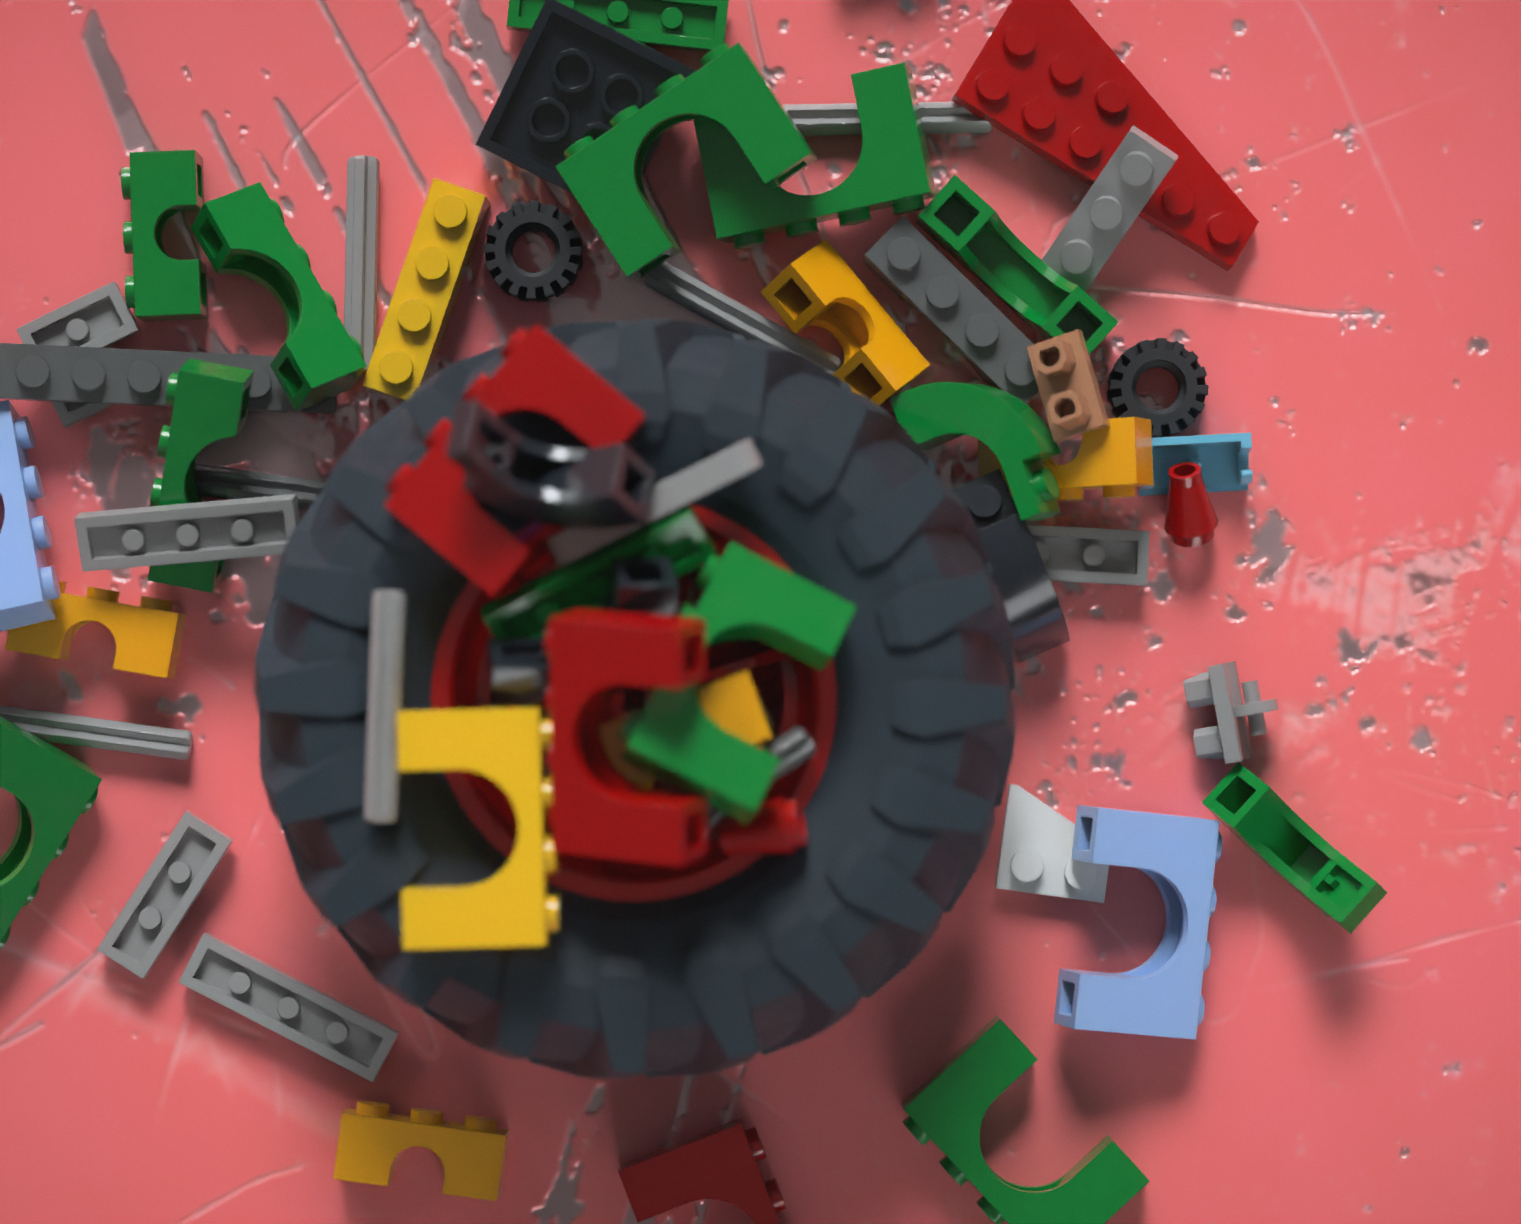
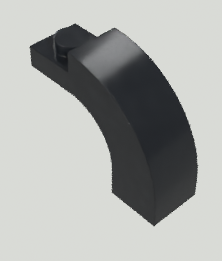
M476 399L456 404L445 455L466 471L462 488L473 496L510 514L555 526L580 529H612L646 523L656 471L623 443L583 450L555 448L521 436Z
M1000 469L954 488L953 491L963 502L975 524L993 568V573L990 577L997 585L1005 605L1012 634V646L1019 662H1023L1070 641L1067 624L1046 567L1026 521H1021L1014 499Z
M611 557L608 595L601 610L675 616L678 584L670 557ZM488 638L486 658L492 688L506 689L515 693L529 692L533 689H545L547 694L550 686V659L545 653V638ZM615 685L614 688L609 692L608 696L622 689L626 685Z

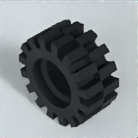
M530 201L529 204L521 205L519 202L511 205L512 209L505 213L502 211L496 216L497 221L493 226H489L486 233L487 241L484 243L483 253L485 254V263L489 273L509 296L517 297L520 301L529 302V300L540 303L546 302L548 298L553 296L559 297L564 294V290L569 285L572 286L577 280V273L582 268V254L584 250L577 228L566 213H562L556 206L550 203L545 205L540 204L539 201ZM530 231L546 234L551 238L555 246V256L552 263L541 272H526L520 269L513 259V247L516 240L521 235Z
M1156 338L1150 341L1147 339L1129 348L1115 362L1107 381L1109 383L1108 391L1106 392L1107 400L1112 405L1113 409L1111 412L1114 417L1151 419L1152 437H1168L1189 427L1197 416L1202 413L1205 406V397L1208 395L1209 385H1206L1205 382L1207 373L1204 366L1201 367L1197 359L1199 357L1193 351L1189 352L1186 350L1184 344L1178 341L1174 343L1169 342L1167 338ZM1163 368L1175 377L1178 384V394L1170 407L1155 410L1148 408L1140 401L1136 385L1138 378L1145 370Z

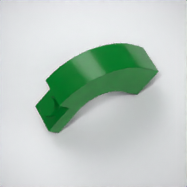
M959 382L924 384L890 397L898 423L903 426L922 450H930L964 435H970L985 443L1000 461L1021 521L1044 520L1061 513L1056 498L1059 497L1057 481L1051 470L1044 467L1042 462L1060 454L1061 450L1058 443L1053 441L1051 431L1046 423L1022 400L995 387Z
M1239 762L1201 802L1284 881L1325 916L1333 919L1350 934L1387 894L1378 882L1323 839L1266 783Z

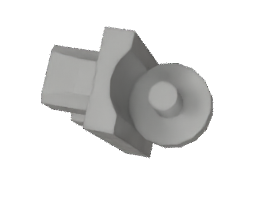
M1236 661L1208 666V672L1198 674L1183 682L1189 708L1215 705L1218 725L1194 730L1193 739L1198 758H1224L1225 764L1252 758L1253 753L1246 716L1248 717L1251 736L1267 734L1264 712L1278 710L1277 698L1261 701L1257 680L1241 683L1245 704H1243Z

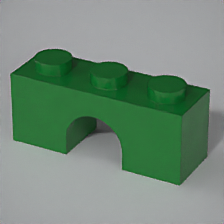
M196 150L129 152L130 167H122L121 169L122 196L124 200H131L132 221H124L123 223L124 250L126 254H133V275L125 277L127 308H135V317L142 321L208 319L206 264L199 259H173L167 255L162 243L164 228L171 218L183 212L200 211L204 205L203 157Z

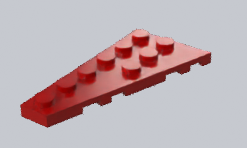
M1011 0L951 101L964 107L975 116L988 121L996 129L1092 187L1134 125L1178 155L1177 160L1138 216L1219 267L1229 271L1234 266L1258 225L1259 221L1070 0Z

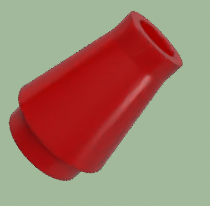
M1193 462L1175 464L1168 470L1169 488L1164 529L1166 533L1171 535V541L1175 545L1181 547L1204 545L1213 539L1214 529L1218 526V518L1203 481L1201 467Z
M780 796L757 807L747 823L734 817L718 822L719 838L725 855L735 853H795V847L808 844L807 825L799 799L786 801L783 796Z

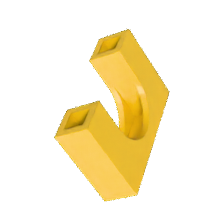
M543 707L396 711L398 771L462 769L481 773L494 780L508 794L516 810L519 827L514 853L507 865L496 876L481 883L471 885L405 887L401 890L403 950L546 946L549 942V932L559 931L558 896H548L547 872L558 871V853L553 852V837H546L545 813H548L549 806L552 804V778H544V754H547L551 744V719H543Z

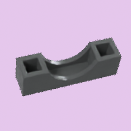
M902 216L864 255L863 263L901 300L912 306L937 328L965 357L985 383L991 387L1006 391L1027 404L1039 392L1026 348L1034 344L931 242Z

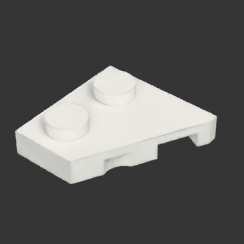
M1008 785L995 888L1104 903L1109 865L1071 859L1075 824L1020 786Z

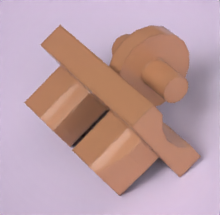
M1077 329L1026 347L1054 442L1059 443L1079 434L1110 426L1099 391L1098 381L1094 374L1081 330Z

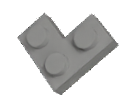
M115 281L16 329L23 344L109 348L141 332L130 308H127L126 300L118 283ZM52 402L63 426L66 428L114 406V404Z

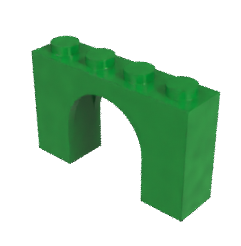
M739 42L731 48L728 43H724L709 51L700 60L703 67L687 78H684L682 74H678L662 83L654 91L657 96L656 99L640 110L636 105H633L615 115L609 121L612 129L595 140L591 136H587L575 142L564 151L563 154L566 160L556 166V169L626 277L634 281H638L681 252L648 200L643 182V170L647 154L657 138L669 128L693 120L709 121L725 127L734 136L764 184L772 190L818 160L748 51Z
M903 62L851 74L862 129V150L851 174L840 185L821 194L798 195L784 190L780 185L773 190L764 184L728 129L713 122L693 120L717 239L725 243L733 242L735 250L746 249L765 244L766 234L786 230L787 238H796L819 232L818 223L839 219L840 226H851L871 221V211L892 207L893 215H900L924 209V200L934 198L937 193L912 69Z
M730 542L722 559L711 554L695 584L705 590L697 608L695 609L685 604L679 617L705 619L706 650L729 639H755L765 642L822 671L832 658L857 606ZM695 683L680 690L647 687L654 692L645 710L633 706L618 735V738L628 742L620 760L683 792L706 794L708 805L747 823L755 813L781 759L728 733L716 725L703 710L697 697Z
M0 717V787L12 793L16 800L18 827L11 845L0 857V950L8 940L11 930L10 925L22 906H27L36 896L40 885L39 879L51 860L57 859L65 850L69 840V832L80 814L86 813L94 804L98 794V786L102 781L86 763Z
M998 1015L901 1103L903 1109L908 1114L902 1121L905 1127L923 1146L932 1140L946 1155L939 1161L941 1166L960 1186L969 1180L983 1196L976 1203L995 1224H1002L1005 1220L1009 1224H1104L1150 1182L1145 1174L1108 1135L1062 1177L1044 1185L1024 1186L1015 1184L1000 1177L989 1167L983 1158L980 1147V1128L983 1117L991 1103L1037 1061L1034 1054Z

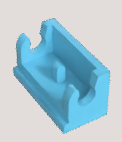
M1251 432L1152 438L1154 486H1138L1139 496L1168 495V470L1173 465L1182 462H1193L1200 465L1202 478L1208 492L1248 490V484L1252 483L1253 471L1249 469V452L1252 449Z

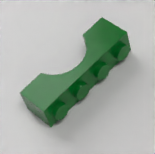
M956 175L950 179L918 215L916 224L1043 339L1048 340L1078 329L1083 333L1087 350L1090 354L1117 325L1118 321L1084 290L1062 277L1024 245L1004 224L997 212Z
M261 182L205 202L193 222L191 230L216 273L235 274L256 281L276 298L283 310L287 324V337L270 367L295 411L297 412L352 389L367 367L364 362L362 348L353 336H349L339 319L333 297L328 291L321 288L311 270L310 260L305 249L295 243L284 224V216L279 204L274 199L269 198Z
M189 358L179 369L178 373L172 372L170 374L165 403L166 405L173 406L171 425L163 426L157 452L158 457L165 458L163 478L156 477L150 497V507L202 502L195 485V466L199 453L205 446L214 441L236 436L246 424L254 370ZM225 559L150 566L148 581L212 593L223 578Z

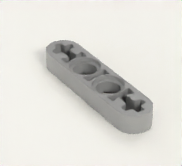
M751 438L741 441L653 485L646 523L763 465ZM644 524L612 529L568 528L545 541L558 566H562Z

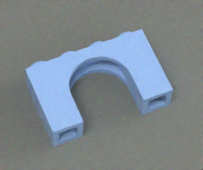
M9 399L0 401V495L3 498L5 510L4 522L0 532V632L56 619L53 599L61 597L55 568L53 566L47 567L44 549L52 547L49 525L44 515L38 516L36 499L43 497L42 481L35 465L30 466L27 449L35 447L33 430L28 417H20Z
M1077 805L1071 859L1095 864L1135 867L1147 874L1162 894L1166 908V925L1162 940L1153 955L1142 965L1130 971L1106 973L1059 968L1054 1023L1078 1030L1196 1040L1197 1026L1202 1023L1205 1012V1003L1201 995L1203 972L1207 970L1211 957L1207 934L1209 918L1213 915L1217 902L1213 879L1215 863L1220 859L1223 846L1222 836L1219 832L1220 821L1199 817Z

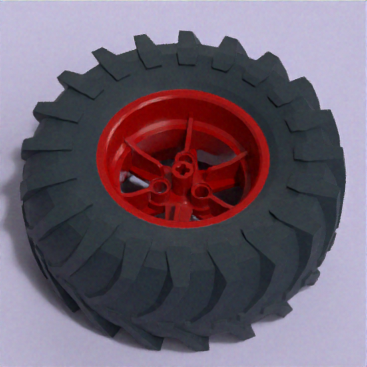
M639 319L629 323L625 320L556 325L544 330L646 415L647 421L626 446L656 471L654 485L741 441L751 438L763 465L689 502L714 544L717 557L722 559L730 542H733L857 606L832 658L822 671L765 642L755 640L712 646L706 650V678L695 682V689H699L748 670L755 687L782 673L784 705L778 738L793 727L800 726L815 744L816 752L768 786L758 806L780 796H783L786 801L799 799L805 815L808 844L795 847V853H735L725 855L719 838L717 822L707 829L708 853L682 867L558 853V871L547 872L548 896H558L559 931L549 932V942L546 946L403 950L402 889L415 886L471 885L486 881L496 876L507 865L514 853L518 839V818L508 794L491 778L470 770L399 771L397 819L391 823H372L366 821L364 817L372 596L375 591L397 590L403 592L406 597L401 711L495 708V689L492 688L486 658L488 638L495 637L482 618L481 606L496 598L488 594L384 506V503L391 496L385 491L387 484L406 463L415 468L429 451L423 446L425 439L444 418L451 423L453 422L456 404L463 402L461 398L469 386L482 373L491 378L505 360L499 353L504 345L460 360L444 368L418 386L408 399L356 438L332 468L322 491L289 537L275 574L274 594L255 656L254 693L260 720L259 762L261 779L270 809L281 826L297 876L304 891L322 917L337 928V931L343 936L369 973L381 985L405 1003L423 1009V1012L478 1048L510 1059H529L531 1063L580 1077L592 1079H630L645 1074L647 1077L714 1073L746 1063L759 1052L767 1055L801 1042L834 1025L855 1008L861 997L870 998L904 970L925 948L939 927L942 914L952 910L977 870L988 846L994 824V809L996 806L1001 805L1013 756L1016 727L1015 707L1011 691L1016 685L1012 634L1008 614L999 589L990 577L993 573L991 563L975 524L963 502L949 484L935 474L937 467L903 426L884 409L865 396L851 392V386L806 357L786 348L758 339H745L744 335L690 321ZM521 413L501 419L512 430L534 442L561 449H591L565 426L547 416ZM475 497L484 512L513 537H517L533 522V520L500 510ZM547 524L524 546L533 552L534 555L498 598L560 567L545 540L569 527ZM706 563L700 565L699 567L704 568ZM689 572L676 578L678 596L675 616L680 615L686 604ZM629 685L606 697L601 710L600 725L629 715L630 711L625 707L629 697L624 692ZM630 685V686H632V687H634V688H640V687H642V686ZM653 690L646 696L648 702L654 692ZM546 699L530 707H543V712H547ZM545 813L546 837H553V833L548 827V813ZM727 815L726 817H724V818L721 819V820L731 819V818H733V817L730 816V815Z

